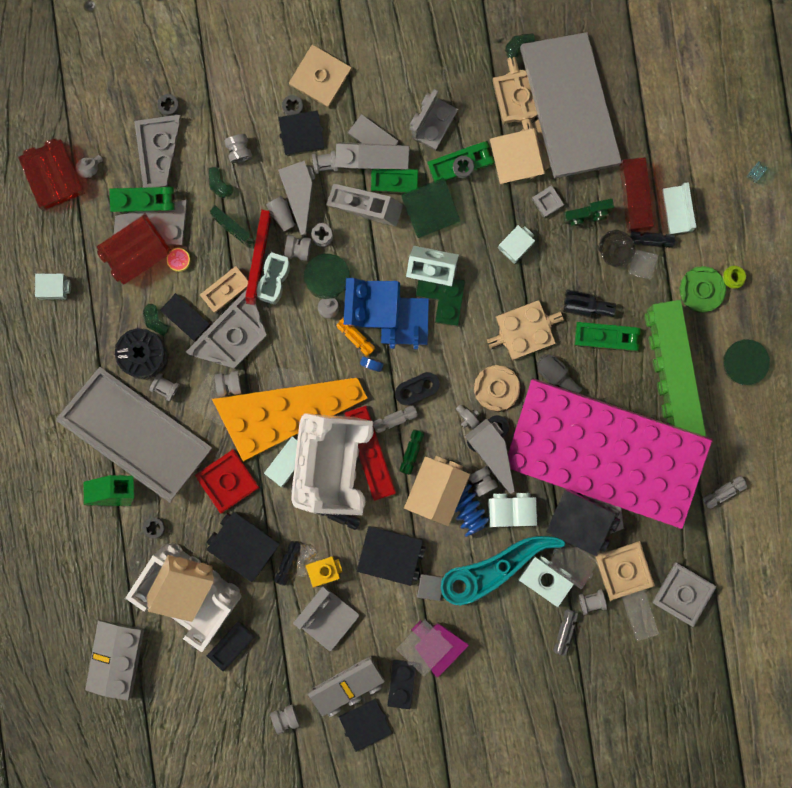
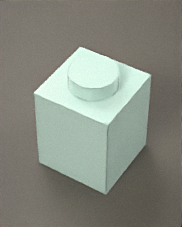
M517 225L499 244L498 249L515 264L534 244L535 240L532 238L534 235L525 226L521 228Z
M35 274L36 298L67 299V294L71 292V281L67 280L66 275Z

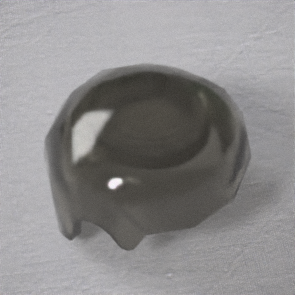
M620 230L608 231L601 237L598 245V250L603 260L608 265L616 268L626 266L631 262L636 251L632 238Z

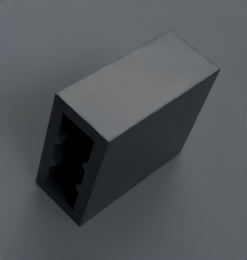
M566 489L546 532L597 557L602 552L606 553L611 543V540L608 539L611 531L615 532L621 521L618 518L620 512L586 495Z
M233 511L232 514L227 513L220 522L223 526L218 534L213 532L206 543L209 546L206 550L247 580L254 582L280 546V543L236 511Z
M368 526L356 572L411 586L412 581L417 582L420 569L416 568L418 559L423 560L426 546L422 545L423 540Z

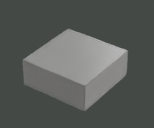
M552 185L532 197L533 202L544 218L564 206Z

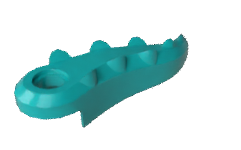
M551 536L529 537L512 544L491 558L451 569L441 580V593L446 601L454 605L472 603L505 583L535 554L547 548H562L565 546V541ZM456 580H462L466 586L464 592L460 594L454 592L452 588Z

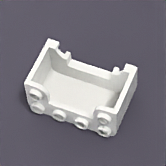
M304 414L301 417L291 498L296 508L311 513L363 515V508L366 502L365 497L360 490L354 489L353 485L356 479V459L359 454L358 443H367L372 438L374 432L373 421L356 417Z

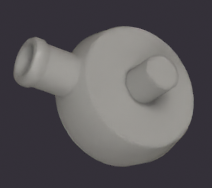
M97 155L94 159L83 158L76 164V171L81 177H92L98 171L97 164L102 162L103 159L100 155Z
M330 290L325 291V297L318 303V312L324 318H333L339 312V303L332 297V291Z
M462 405L457 406L456 411L460 413L464 420L461 423L463 428L469 425L474 429L480 424L476 418L480 415L477 410L471 413Z

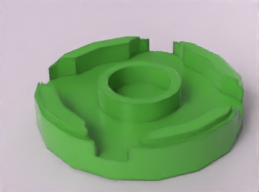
M706 266L695 267L687 272L681 280L679 287L680 298L684 305L692 311L699 313L710 312L717 308L724 300L726 284L723 277L715 269Z

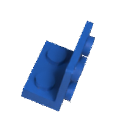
M346 278L343 325L369 328H397L400 282L364 281L356 278Z

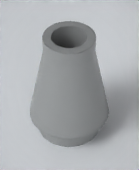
M280 196L266 204L272 218L279 224L283 232L295 226L287 199L284 200Z

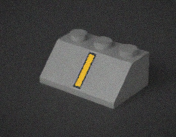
M98 621L86 691L127 701L132 698L144 628Z
M369 656L309 690L308 696L322 717L326 714L331 717L341 711L340 707L348 703L351 706L362 700L360 695L367 691L373 694L383 688L381 684L385 680L372 656Z

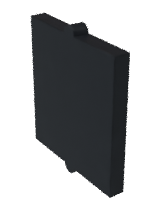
M318 110L278 117L281 131L279 137L282 139L285 155L325 148L322 136L324 129L320 125Z
M376 699L339 716L346 731L345 736L349 738L355 752L392 734L385 719L386 714L382 713Z

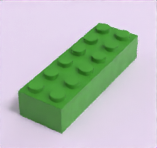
M681 300L653 304L647 309L644 317L646 326L650 327L652 336H649L650 349L655 351L656 359H653V367L655 373L659 372L660 382H657L659 396L663 395L664 405H661L663 418H667V422L670 425L706 436Z

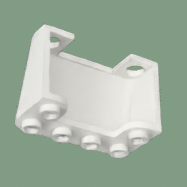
M175 543L164 544L152 556L126 596V599L144 612L148 609L147 595L168 555L182 557L201 563V561L183 552L182 548ZM214 570V583L193 622L173 618L189 630L183 639L201 652L205 650L241 599L239 588L232 583H227ZM193 637L199 639L201 643L196 641Z

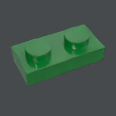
M372 169L371 192L417 194L418 170Z

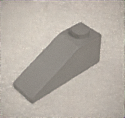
M351 142L336 143L335 167L409 169L410 146Z
M305 161L278 171L300 234L304 238L307 237L313 191L311 180L315 179L312 167H306Z
M334 183L326 204L329 207L392 226H397L403 208L402 203L390 196Z
M485 419L464 437L504 488L512 494L514 487L506 444L501 437V434L504 432L496 422L491 424Z

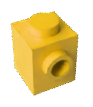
M333 556L306 565L312 587L340 579L339 574L343 573L339 559L334 560Z

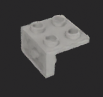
M434 89L431 94L427 93L421 104L423 105L420 114L416 113L410 123V130L414 140L436 151L458 109L438 99V90Z
M323 586L293 624L299 629L302 628L327 650L331 651L357 620L359 614Z

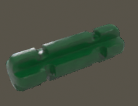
M416 429L412 431L411 442L409 441L403 457L404 463L402 462L400 466L401 473L407 475L412 473L414 467L412 465L416 461L421 446L419 444L423 440L424 432Z

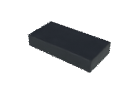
M176 293L160 309L164 315L194 342L210 326L205 319Z
M238 621L206 656L224 672L255 636Z

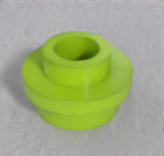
M738 266L726 268L723 273L724 283L732 289L740 288L746 280L745 271ZM731 274L735 276V281L732 279Z

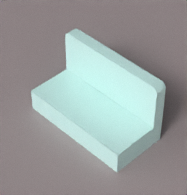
M686 182L681 186L662 189L669 234L692 232L696 228L689 183Z
M294 437L290 438L264 472L265 475L282 488L294 474L298 441Z

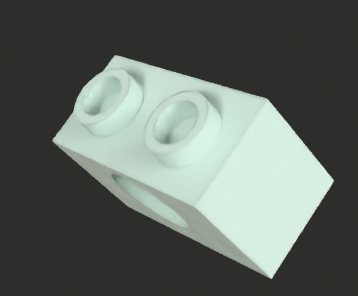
M413 246L409 256L406 277L452 286L459 255Z
M533 556L518 580L558 607L573 586V583L569 581L571 576L561 569L557 573L550 568L552 563L544 557L540 556L537 559ZM545 573H550L553 576V582L550 586H543L541 584V577Z

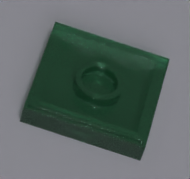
M444 178L401 194L417 238L460 222Z
M214 205L210 210L213 219L247 248L254 243L252 236Z

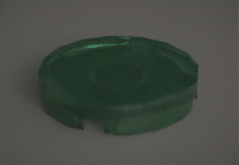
M330 253L320 254L312 258L304 271V281L307 289L315 297L322 299H333L339 296V294L346 290V278H350L346 262L339 256Z
M742 339L734 342L727 348L723 356V367L725 374L732 382L739 385H752L760 382L766 376L770 368V358L767 350L761 343Z

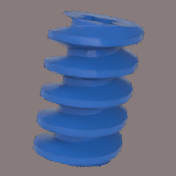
M471 484L465 485L455 512H460L456 520L465 521L460 528L469 529L465 537L487 527L485 524L489 521L488 517L481 518L485 512L484 509H476L480 505V501H472L476 493H468V490L472 487Z

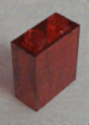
M61 139L48 140L44 143L45 146L38 149L35 147L23 151V155L18 157L37 205L42 211L86 194L67 147Z
M146 213L96 246L100 259L104 263L107 262L112 269V276L117 282L121 281L123 285L172 252Z

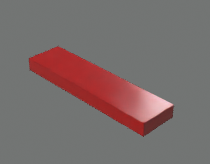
M261 209L245 296L246 304L255 305L257 300V286L261 278L271 223V213L269 210Z
M367 406L344 413L345 417H356L371 421ZM373 427L372 438L367 443H358V455L373 500L376 501L396 494Z

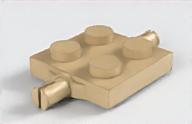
M513 57L512 59H507L510 72L504 76L495 77L492 81L502 123L522 122L523 129L528 130L533 128L531 120L538 117L527 72L519 70L517 58Z
M537 300L495 316L499 326V335L487 339V343L496 341L489 344V348L491 349L503 344L507 348L511 360L553 345L555 341L551 333V325L564 321L563 317L554 319L562 316V314L558 312L547 316L542 309L540 301Z

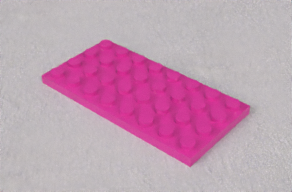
M532 379L510 446L508 460L511 470L682 529L713 439Z

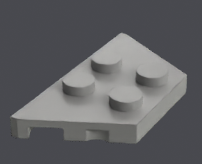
M246 290L186 351L189 355L236 369L267 337L256 304H246Z

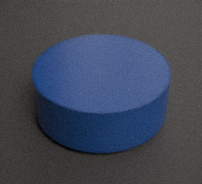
M362 356L360 361L361 366L377 372L382 371L384 363L366 356Z

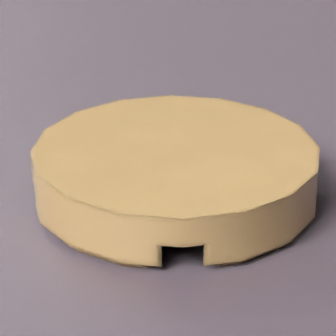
M494 365L487 367L479 373L475 380L474 393L481 406L498 412L507 410L516 402L520 393V384L512 370L505 366Z

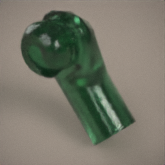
M534 33L513 36L505 46L507 58H517L522 44L535 42Z
M208 168L211 191L222 198L230 197L233 194V188L231 185H226L220 180V168Z
M147 304L143 309L146 327L165 336L170 326L159 321L156 305Z

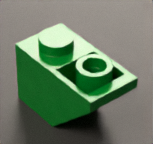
M109 475L83 482V506H131L134 499L133 476Z

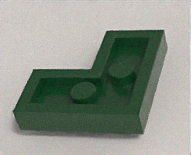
M613 198L592 202L587 207L564 212V224L570 223L571 226H578L584 224V220L593 218L594 222L607 219V216L614 209Z
M454 279L452 286L418 280L416 297L438 300L435 323L458 327L465 280Z

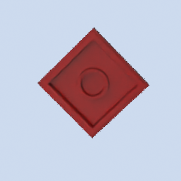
M234 449L194 475L220 514L260 488Z

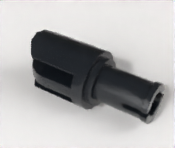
M570 289L566 290L563 312L590 317L593 313L614 317L616 303L596 300L594 294Z

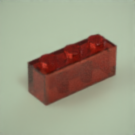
M646 157L622 160L620 174L627 233L632 231H649L654 227Z

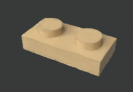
M235 266L202 292L200 296L211 310L216 313L247 289L248 280Z

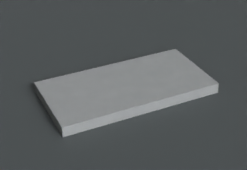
M587 32L522 44L520 49L554 178L619 166L622 162Z
M101 367L91 376L56 420L169 503L212 450V447Z

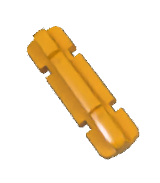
M344 318L341 319L336 325L342 333L344 332L345 336L357 348L360 347L361 352L365 356L371 355L375 347L370 342H367V339L354 326L343 325Z

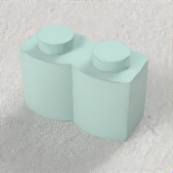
M271 253L267 257L264 264L265 275L260 279L257 286V297L259 300L274 305L280 300L283 292L282 282L285 281L290 270L288 257Z
M516 493L517 498H507V494H493V499H488L489 527L537 526L536 497H531L530 493Z

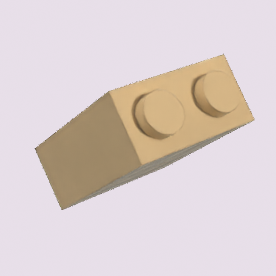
M435 456L434 460L425 457L404 509L449 527L470 474L462 471L463 466L452 461L448 464V460Z
M168 555L147 595L148 612L193 622L214 583L212 566Z

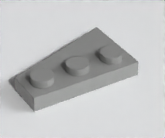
M181 115L134 121L143 187H168Z
M187 199L173 202L175 203V210L135 211L115 216L113 239L183 246Z

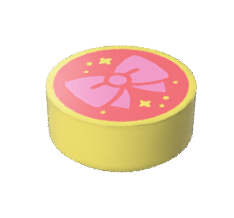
M175 248L167 255V264L173 271H185L190 265V256L182 248Z

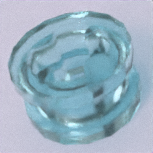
M759 160L746 177L752 178L753 183H756L768 167L762 166Z

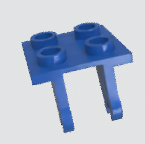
M400 298L398 327L382 328L381 344H390V349H395V344L414 345L413 349L418 350V345H427L429 298Z

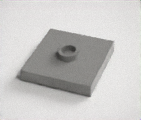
M675 562L652 603L694 627L717 586Z

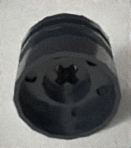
M136 328L129 330L119 338L116 344L115 358L118 366L123 372L136 379L148 380L155 378L158 373L163 372L168 363L169 353L166 344L158 335L148 329ZM137 349L143 350L145 354L143 358L137 357Z

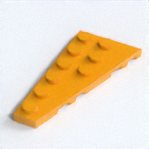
M350 378L215 398L212 401L242 460L245 461L297 435L300 419L304 414L334 416L368 398L358 378Z

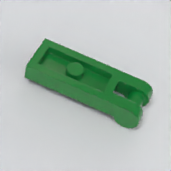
M488 141L428 161L427 165L434 184L436 185L457 177L453 172V163L460 156L471 158L474 164L473 171L495 164L494 157L490 156L488 150L490 148ZM480 153L482 159L476 161L474 154ZM462 162L458 163L459 172L463 173L464 170L466 173L469 171L467 162L463 164Z
M174 187L109 189L110 212L175 210V203H172ZM157 194H163V203H158Z
M576 322L574 346L639 352L637 341L641 328ZM623 334L629 335L628 343L622 342Z

